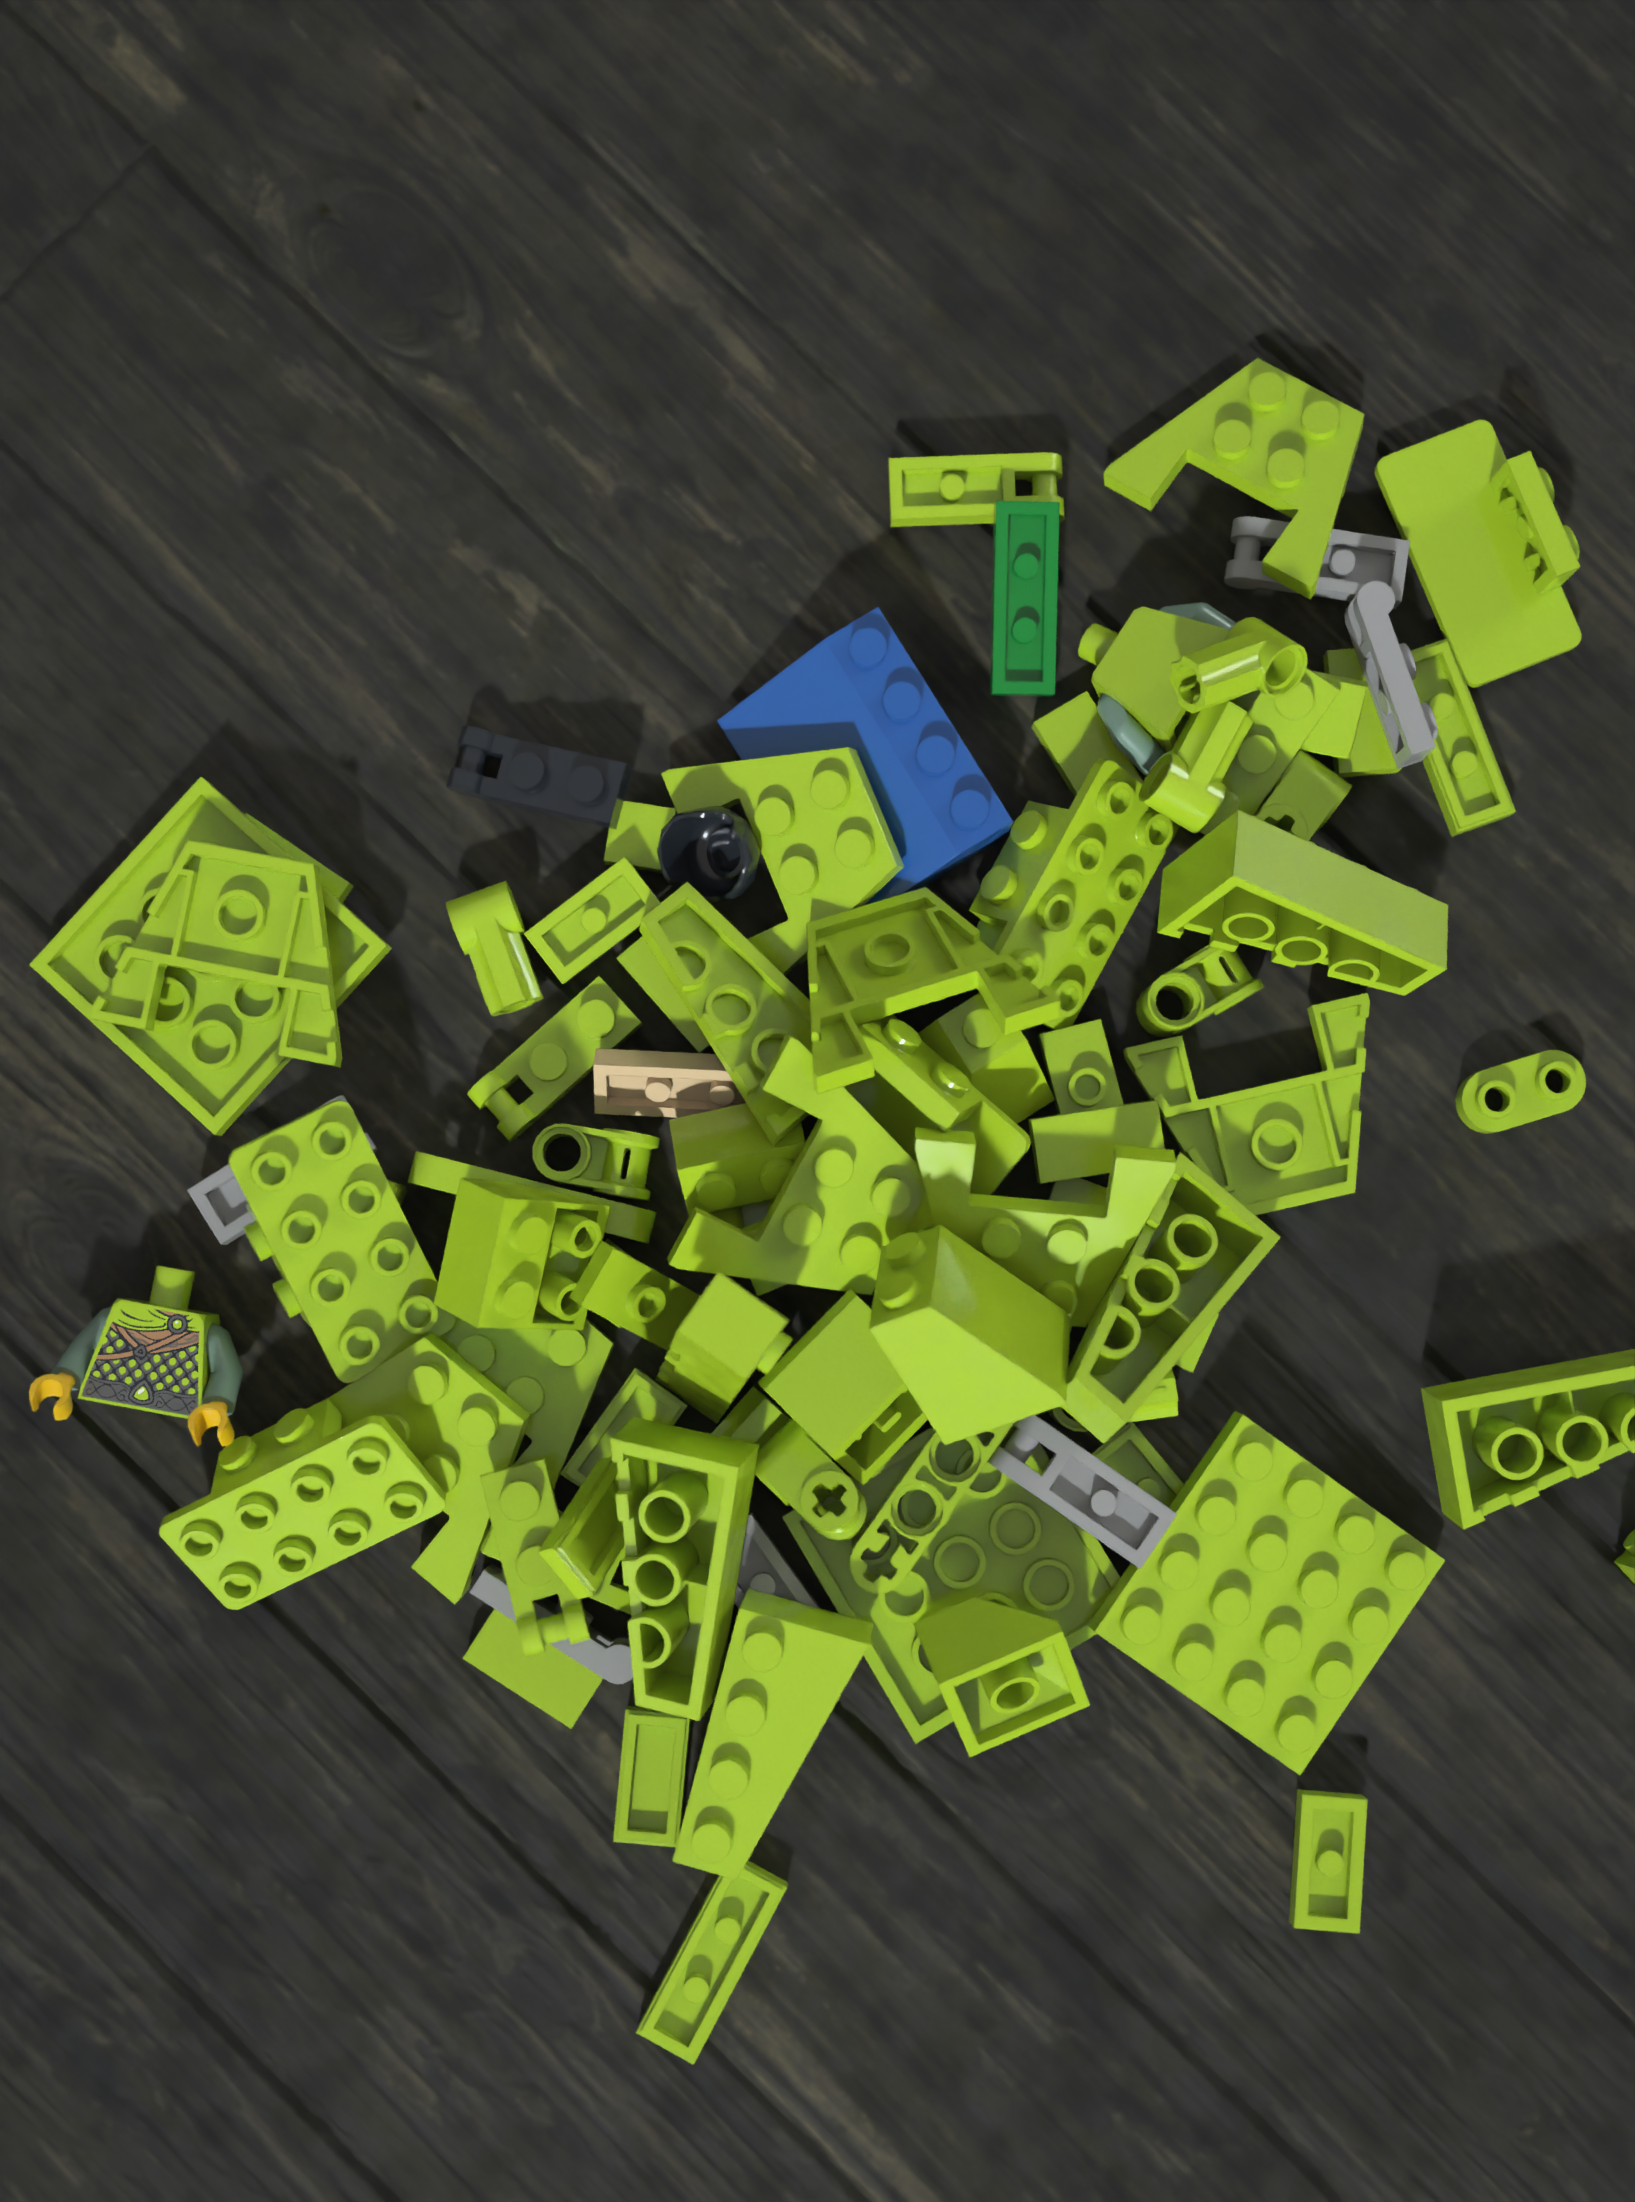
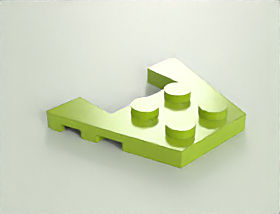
M1257 358L1110 464L1104 471V485L1151 511L1184 465L1191 463L1292 518L1291 522L1262 560V573L1304 597L1311 599L1317 589L1320 571L1330 544L1338 508L1363 429L1364 414Z
M846 747L676 768L661 773L677 814L710 806L730 808L741 802L788 916L787 921L747 940L784 976L797 964H803L808 959L806 923L864 906L905 867L856 749Z
M188 840L148 908L147 912L150 915L131 947L126 946L115 965V968L118 970L104 995H98L92 1005L89 1018L153 1031L167 966L291 989L278 1055L340 1068L342 1051L320 868L311 863Z
M926 887L806 923L814 1088L817 1094L874 1077V1058L857 1028V1025L869 1021L879 1020L895 1013L940 1001L973 989L979 990L1004 1035L1060 1018L1061 1000L1047 985L1039 989L1023 976V966L1007 953L1000 956L980 941V931Z
M1368 993L1320 1003L1307 1008L1322 1067V1072L1199 1100L1196 1095L1182 1035L1123 1050L1125 1061L1150 1101H1158L1160 1117L1183 1154L1254 1215L1355 1193L1361 1111H1359L1361 1076L1365 1072L1366 1060L1364 1037L1366 1018L1369 1017L1370 1008Z
M787 1033L766 1071L760 1087L762 1090L817 1117L818 1120L756 1235H751L694 1207L667 1257L668 1263L677 1269L712 1274L719 1272L727 1276L845 1292L851 1289L854 1293L872 1295L876 1286L882 1246L888 1245L893 1239L906 1232L926 1195L920 1167L844 1087L817 1094L814 1088L813 1055L795 1036Z
M916 1127L915 1151L934 1226H943L1064 1309L1070 1318V1326L1086 1327L1176 1168L1174 1150L1114 1145L1104 1205L970 1193L976 1149L975 1132L956 1130L944 1132L942 1129Z
M454 1316L455 1323L453 1328L439 1336V1338L531 1415L525 1434L532 1440V1443L513 1466L545 1457L554 1491L615 1342L587 1318L583 1330L477 1328Z
M432 1332L376 1367L375 1371L354 1381L328 1399L343 1415L341 1429L370 1415L383 1417L445 1492L446 1501L443 1511L449 1515L450 1519L411 1568L452 1603L456 1604L469 1590L473 1578L471 1575L481 1550L480 1548L491 1526L479 1476L513 1466L531 1415Z

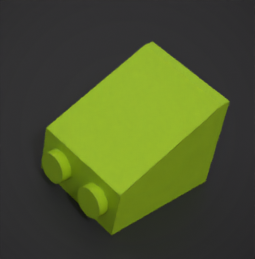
M941 1225L920 1233H904L893 1239L888 1245L882 1246L869 1330L944 1445L1066 1404L1070 1318L1064 1309Z

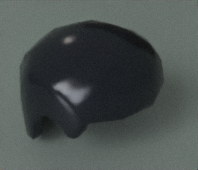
M721 806L697 808L675 814L661 829L657 848L661 871L667 883L682 886L688 882L708 902L728 901L741 896L755 881L761 853L757 839L747 821L736 812Z

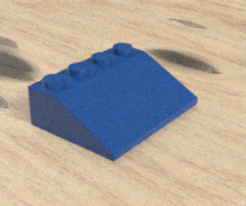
M879 607L822 640L717 720L718 725L740 760L846 747L857 750L905 866L865 905L927 886L1006 838L1013 824L1010 815Z

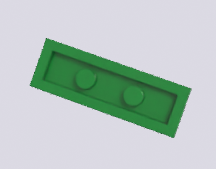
M996 501L994 504L990 695H1055L1060 502Z

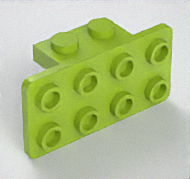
M1477 420L1384 456L1379 460L1374 470L1375 477L1402 540L1410 541L1409 557L1444 639L1448 638L1467 686L1479 687L1568 652L1580 643L1582 638L1581 631L1561 587L1580 568L1578 562V542L1571 528L1567 525H1562L1553 504L1554 488L1552 481L1543 468L1537 467L1531 451L1507 460L1492 425L1488 421Z
M1098 759L1094 762L1069 809L1028 801L1022 814L1013 823L1010 836L992 869L983 878L980 891L969 909L970 912L984 922L1004 928L992 949L997 955L1009 954L1023 966L1024 977L1039 989L1047 985L1058 995L1061 1000L1060 1018L1043 1023V1025L1053 1031L1070 1027L1075 1022L1179 829V824L1139 800L1142 784L1113 760Z
M893 1014L879 1020L857 1025L874 1058V1077L843 1087L918 1165L915 1151L916 1127L942 1129L944 1132L948 1130L975 1132L976 1149L970 1193L991 1195L1028 1151L1031 1143L1029 1135L975 1088L962 1071L947 1063L921 1040L919 1034L911 1026L897 1019Z
M342 1100L331 1101L234 1149L228 1157L229 1167L248 1202L246 1208L253 1222L243 1226V1229L260 1261L272 1257L282 1277L281 1280L273 1283L272 1286L289 1318L299 1313L301 1314L302 1318L312 1328L335 1375L340 1381L352 1383L375 1371L376 1367L433 1332L439 1337L453 1328L455 1323L454 1315L434 1305L438 1282L348 1103Z
M327 1398L307 1409L299 1408L292 1410L283 1416L277 1424L250 1437L241 1436L234 1439L232 1444L219 1452L211 1494L166 1515L161 1521L159 1534L226 1608L239 1610L441 1513L445 1508V1492L383 1417L370 1415L341 1429L343 1415Z

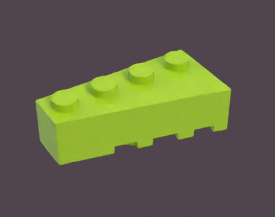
M1240 810L1233 813L1163 869L1157 933L1175 938H1180L1184 929L1210 935L1209 946L1230 952H1235L1239 943L1272 951L1271 962L1293 968L1296 965H1311L1315 963L1328 965L1327 976L1403 996L1447 970V904Z
M1181 1152L1176 1156V1168L1173 1176L1095 1310L1068 1367L1066 1404L1061 1407L1103 1444L1127 1423L1281 1238Z
M718 1272L678 1328L670 1345V1350L664 1358L666 1360L661 1365L660 1372L655 1380L718 1424L756 1368L767 1375L790 1344L793 1337L783 1331L790 1322V1319L730 1276Z
M1635 1349L1421 1388L1442 1513L1463 1530L1485 1521L1484 1516L1510 1504L1516 1507L1540 1496L1539 1491L1572 1476L1578 1479L1600 1469L1599 1464L1627 1451L1635 1453Z
M633 1417L610 1437L612 1462H617L619 1491L615 1494L617 1518L623 1524L626 1557L622 1560L624 1586L629 1587L631 1607L628 1631L635 1705L700 1721L716 1698L725 1664L759 1445Z
M748 1588L738 1611L672 1862L737 1880L869 1646L874 1623Z

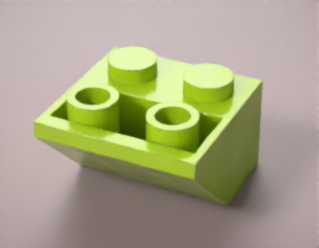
M747 1103L669 1120L677 1172L689 1216L693 1208L696 1207L739 1229L765 1219L805 1144V1137L800 1123L773 1146Z
M460 1178L434 1305L477 1328L583 1330L588 1309L570 1299L569 1296L599 1244L603 1241L610 1205L513 1181Z
M849 1289L773 1366L770 1372L758 1384L837 1463L864 1486L928 1419L869 1330L872 1309Z

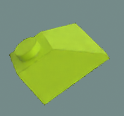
M981 993L976 994L918 1033L923 1042L947 1063L962 1071L975 1088L1016 1124L1055 1100L1023 1033L1017 1031L1004 1035Z
M973 1597L955 1606L944 1607L933 1615L913 1623L969 1757L1090 1706L1063 1630L1057 1620Z

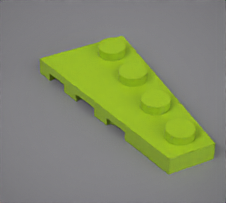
M686 882L641 919L639 931L770 1142L775 1146L810 1114L762 1090L760 1083L787 1033L795 1036L812 1053L810 1000L695 888Z

